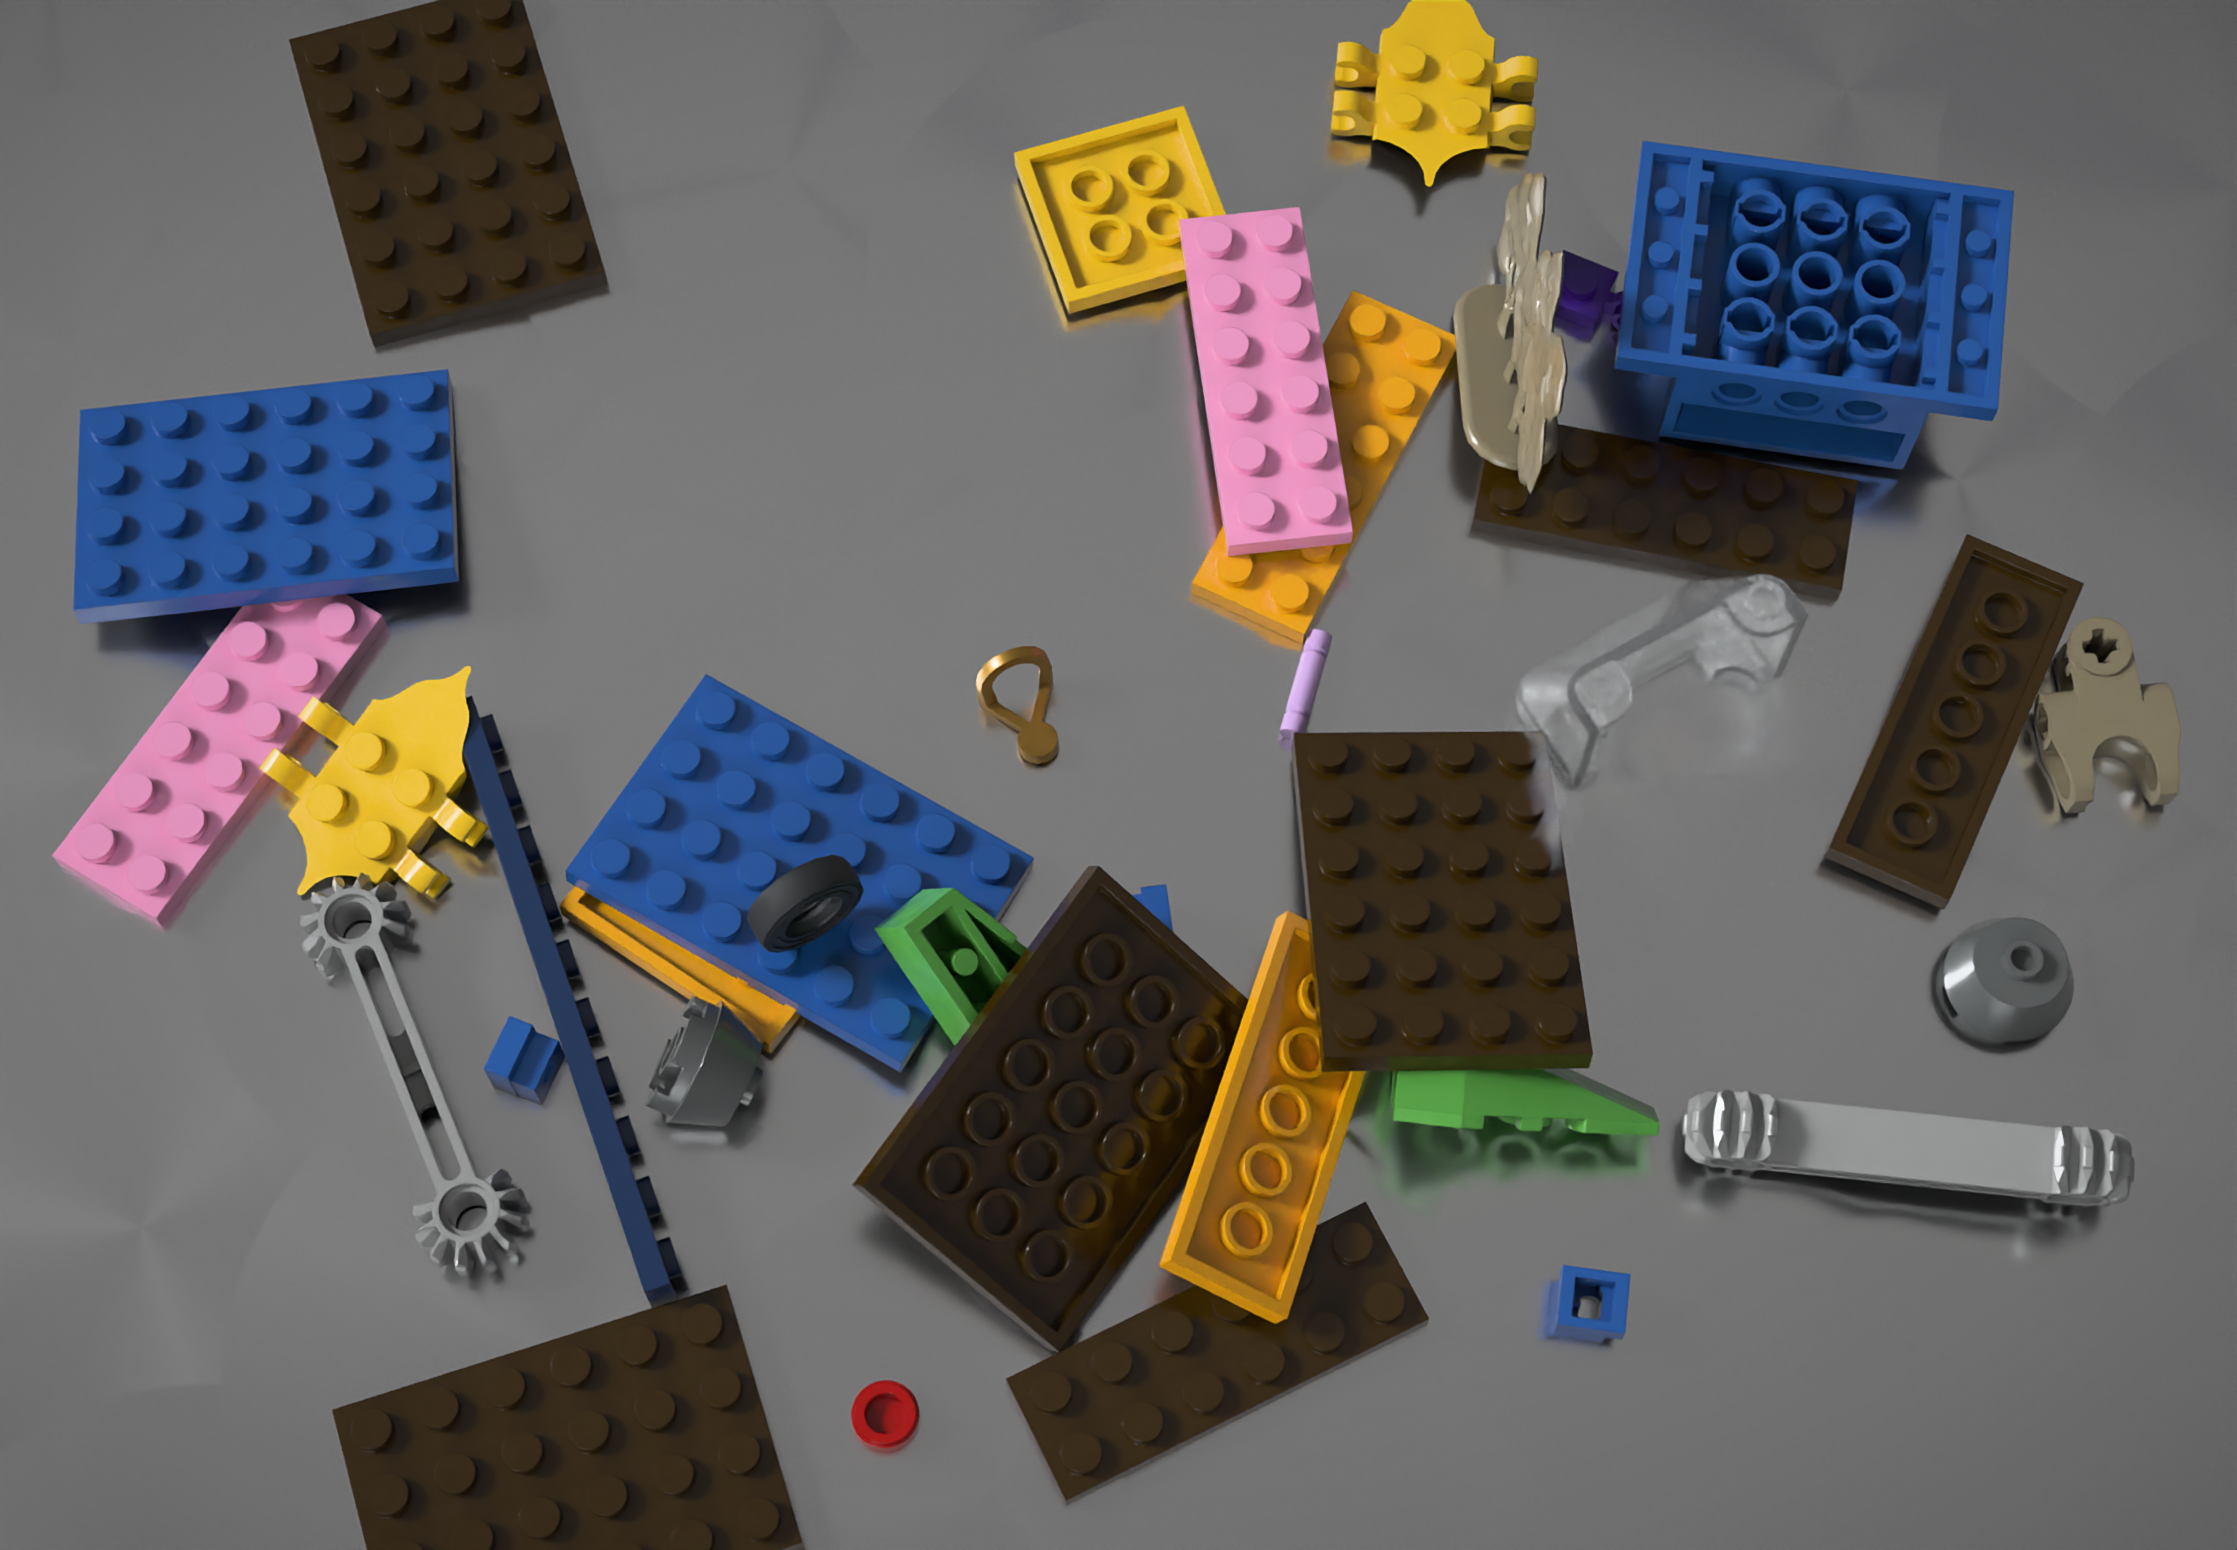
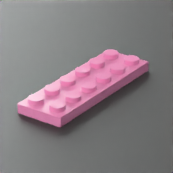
M1300 207L1180 219L1179 232L1228 556L1351 543L1353 529Z
M347 594L242 606L52 855L62 867L163 927L272 780L259 767L274 747L285 755L287 753L291 755L311 728L298 717L313 696L324 704L325 702L329 704L387 626L383 616Z

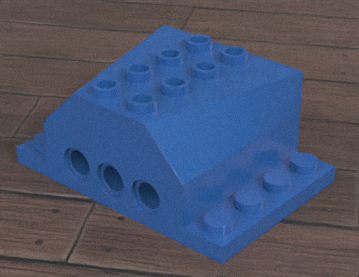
M1643 141L1639 153L1614 369L1669 377L1659 436L1903 470L1929 413L1993 421L1998 411L2014 191Z

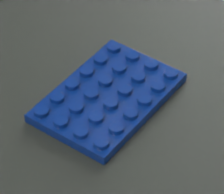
M448 369L80 410L73 611L79 624L459 582L452 383Z
M706 674L565 872L566 881L736 979L739 977L746 981L750 987L783 1006L785 1004L797 1010V1014L901 1072L935 1020V1017L874 928L923 889L955 888L995 920L999 921L1030 873L1034 857ZM829 855L844 857L858 875L864 889L860 902L851 913L834 928L814 941L796 949L780 953L767 951L760 944L747 921L750 906L758 896L778 878L797 866Z

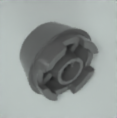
M2010 917L1993 918L1978 922L1964 930L1955 939L1946 955L1943 974L1947 996L1958 1013L1957 1018L1971 1032L1982 1038L2001 1043L2006 1041H2025L2040 1037L2060 1023L2071 1005L2074 992V978L2067 952L2057 935L2037 921L2027 918Z
M693 996L683 1010L682 1016L689 1019L685 1028L680 1026L673 1039H668L649 1084V1088L653 1089L654 1092L649 1095L645 1106L667 1115V1123L724 1127L733 1116L739 1103L745 1106L749 1105L759 1086L763 1069L756 1067L762 1050L763 1038L722 1000L714 1005Z

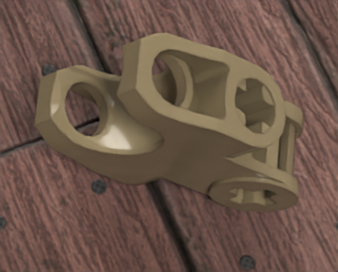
M2105 617L2085 619L2073 629L2067 643L2060 648L2054 660V673L2059 692L2040 693L2035 700L2034 725L2041 762L2051 778L2058 800L2066 814L2085 812L2086 806L2094 801V790L2096 787L2093 758L2100 756L2117 757L2127 762L2136 771L2143 795L2151 806L2168 805L2179 793L2180 786L2179 745L2181 726L2173 691L2169 684L2165 682L2140 684L2131 638L2118 622Z

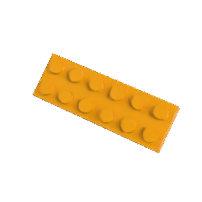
M1354 290L1351 292L1322 345L1353 529L1352 542L1228 556L1224 527H1222L1192 581V594L1302 645L1457 357L1454 334Z
M1289 910L1275 920L1159 1267L1274 1324L1288 1318L1366 1072H1322L1308 921Z

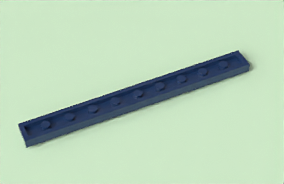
M469 696L466 698L469 710V724L462 749L644 1293L651 1307L654 1308L677 1299L671 1279L683 1275L670 1236L658 1240L650 1217L661 1214V1207L650 1176L648 1175L640 1179L636 1177L630 1157L642 1153L629 1115L616 1118L610 1097L621 1093L609 1056L596 1059L590 1038L601 1034L590 999L586 997L576 1000L570 979L581 976V972L570 940L566 939L557 942L550 922L560 919L562 916L550 882L537 884L531 865L543 860L531 826L527 825L518 828L512 809L524 804L511 769L499 772L493 753L505 750L497 724L493 714L481 717L473 697Z

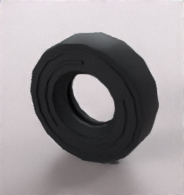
M829 855L816 858L797 866L766 888L750 906L747 921L760 944L767 951L780 953L793 950L814 941L847 917L860 902L864 889L858 875L844 857Z

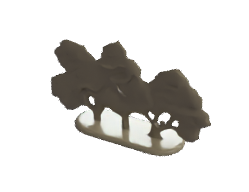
M1531 172L1529 174L1525 173L1519 187L1515 185L1506 198L1504 225L1497 248L1498 265L1503 276H1506V286L1500 284L1480 285L1466 291L1456 302L1453 315L1462 420L1467 441L1479 456L1494 465L1518 470L1519 481L1524 487L1527 485L1530 494L1536 486L1543 465L1548 463L1557 452L1559 440L1557 417L1562 410L1564 388L1568 375V364L1561 335L1557 336L1554 333L1555 316L1562 295L1565 255L1563 252L1553 254L1545 249L1538 260L1547 189L1545 175L1538 172L1534 176Z

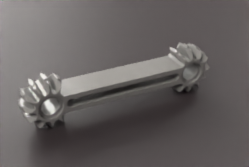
M361 872L353 887L348 888L342 878L334 876L332 888L335 893L327 897L322 893L312 892L310 900L318 912L300 916L302 929L305 933L310 934L303 940L302 947L309 958H318L316 967L325 977L329 978L345 967L349 969L436 1189L437 1195L434 1202H425L414 1206L413 1215L418 1221L425 1223L415 1233L416 1240L421 1247H433L430 1258L439 1268L448 1265L454 1260L455 1269L460 1276H469L473 1270L475 1260L480 1259L487 1272H495L498 1266L493 1254L501 1249L504 1253L511 1256L517 1255L519 1251V1246L509 1234L522 1233L529 1230L530 1222L528 1218L517 1212L527 1203V1198L522 1189H509L512 1178L509 1172L503 1168L495 1171L485 1180L480 1179L391 957L394 947L413 943L414 934L411 928L404 924L412 915L406 901L396 900L397 892L389 882L384 881L374 888L370 876ZM358 920L371 921L369 930L363 936L356 939L343 938L345 929L351 923ZM375 967H381L404 1024L405 1030L399 1036L390 1035L369 983L368 974ZM428 1107L437 1108L460 1165L461 1172L454 1180H447L422 1117L423 1111ZM475 1205L487 1208V1216L479 1227L469 1231L456 1229L457 1218L463 1210Z
M1726 1089L1723 1092L1705 1091L1702 1094L1689 1098L1687 1114L1683 1115L1682 1136H1685L1684 1152L1688 1154V1157L1696 1163L1708 1164L1710 1167L1729 1168L1730 1170L1739 1169L1753 1172L1755 1170L1778 1171L2041 1199L2044 1203H2061L2065 1206L2081 1205L2085 1207L2090 1205L2108 1207L2111 1204H2120L2126 1201L2130 1196L2131 1183L2134 1182L2135 1162L2134 1157H2132L2131 1141L2122 1134L2112 1133L2108 1129L2097 1130L2091 1129L2088 1126L2070 1127L2063 1125V1127H2049L1773 1098L1770 1094H1755L1749 1091L1733 1092Z

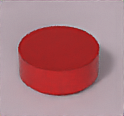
M882 1380L866 1386L857 1395L851 1411L852 1424L857 1437L866 1447L877 1452L890 1453L906 1447L915 1438L920 1427V1410L914 1394L906 1386L895 1381Z

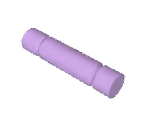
M1319 629L1308 631L1303 648L1304 652L1301 655L1287 703V713L1284 714L1279 731L1287 739L1292 740L1293 733L1306 732L1309 722L1307 718L1311 715L1326 662L1325 657L1328 655L1332 636L1326 631Z

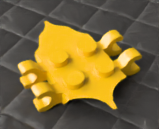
M1411 0L1399 19L1391 27L1383 29L1380 37L1379 54L1372 53L1367 47L1359 43H1338L1334 85L1344 88L1376 87V96L1374 103L1353 91L1343 90L1334 92L1331 134L1337 136H1372V141L1378 139L1401 147L1419 162L1424 171L1425 184L1431 186L1440 166L1449 158L1461 152L1479 148H1488L1490 150V146H1501L1519 151L1531 149L1532 132L1535 130L1536 108L1529 105H1512L1502 111L1492 112L1493 97L1508 98L1518 102L1533 101L1534 84L1537 83L1538 59L1530 56H1516L1503 63L1496 64L1495 38L1489 36L1482 29L1473 8L1466 0Z
M470 666L464 667L455 675L445 679L417 682L391 698L384 700L373 699L356 724L325 702L324 704L313 696L298 717L339 746L318 775L314 774L287 753L285 755L274 747L259 768L276 782L300 797L288 814L302 835L307 852L306 872L298 887V895H303L315 883L324 878L337 875L358 877L362 872L369 875L372 882L377 885L384 881L391 882L400 876L421 894L425 895L427 893L433 899H437L451 878L419 854L437 826L440 825L463 843L465 841L474 848L489 829L486 823L455 801L466 780V771L462 762V748L469 724V710L466 704L465 688L471 672Z

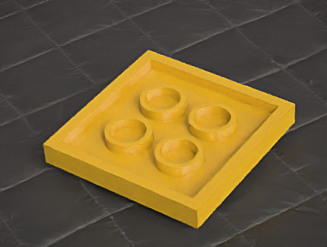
M1184 105L1014 152L1016 170L1069 314L1187 281L1179 232L1180 219L1226 215Z

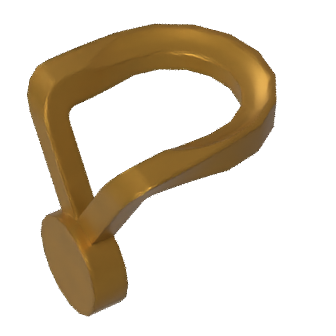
M1022 646L996 655L982 667L976 681L977 699L985 711L1019 731L1017 738L1019 753L1025 760L1037 764L1045 763L1053 759L1059 748L1057 731L1053 726L1044 722L1053 683L1052 666L1044 650L1036 646ZM1024 663L1034 664L1039 669V690L1031 723L1001 705L992 688L993 682L999 674L1008 668Z

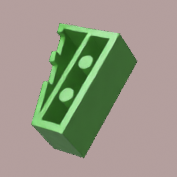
M955 888L923 889L874 928L954 1046L1027 949V947L1016 940L1018 936Z

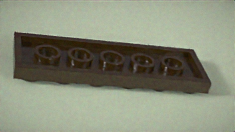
M1558 424L1559 440L1557 452L1548 463L1543 465L1536 486L1531 494L1528 491L1527 485L1524 487L1520 483L1518 470L1496 466L1484 459L1471 531L1832 600H1838L1842 591L1858 480Z
M1969 534L1966 535L1827 849L1825 858L1943 910L1946 908L2084 583Z
M1365 1201L1317 1225L1287 1319L1274 1324L1195 1285L1006 1378V1385L1067 1506L1426 1326L1429 1317Z

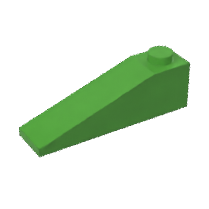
M1571 1069L1393 1071L1391 1101L1393 1121L1454 1128L1483 1129L1485 1116H1498L1500 1120L1514 1124L1521 1131H1542V1127L1552 1124V1119H1565V1126L1567 1128L1582 1133L1658 1136L1660 1122L1654 1107Z

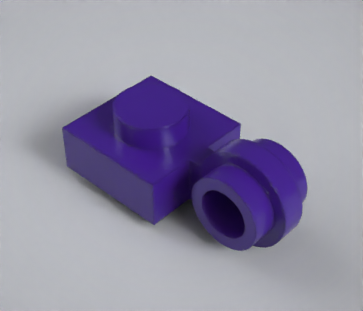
M1563 250L1565 255L1563 287L1556 317L1593 332L1601 314L1604 313L1612 316L1611 322L1619 330L1623 291L1617 294L1612 292L1619 272Z

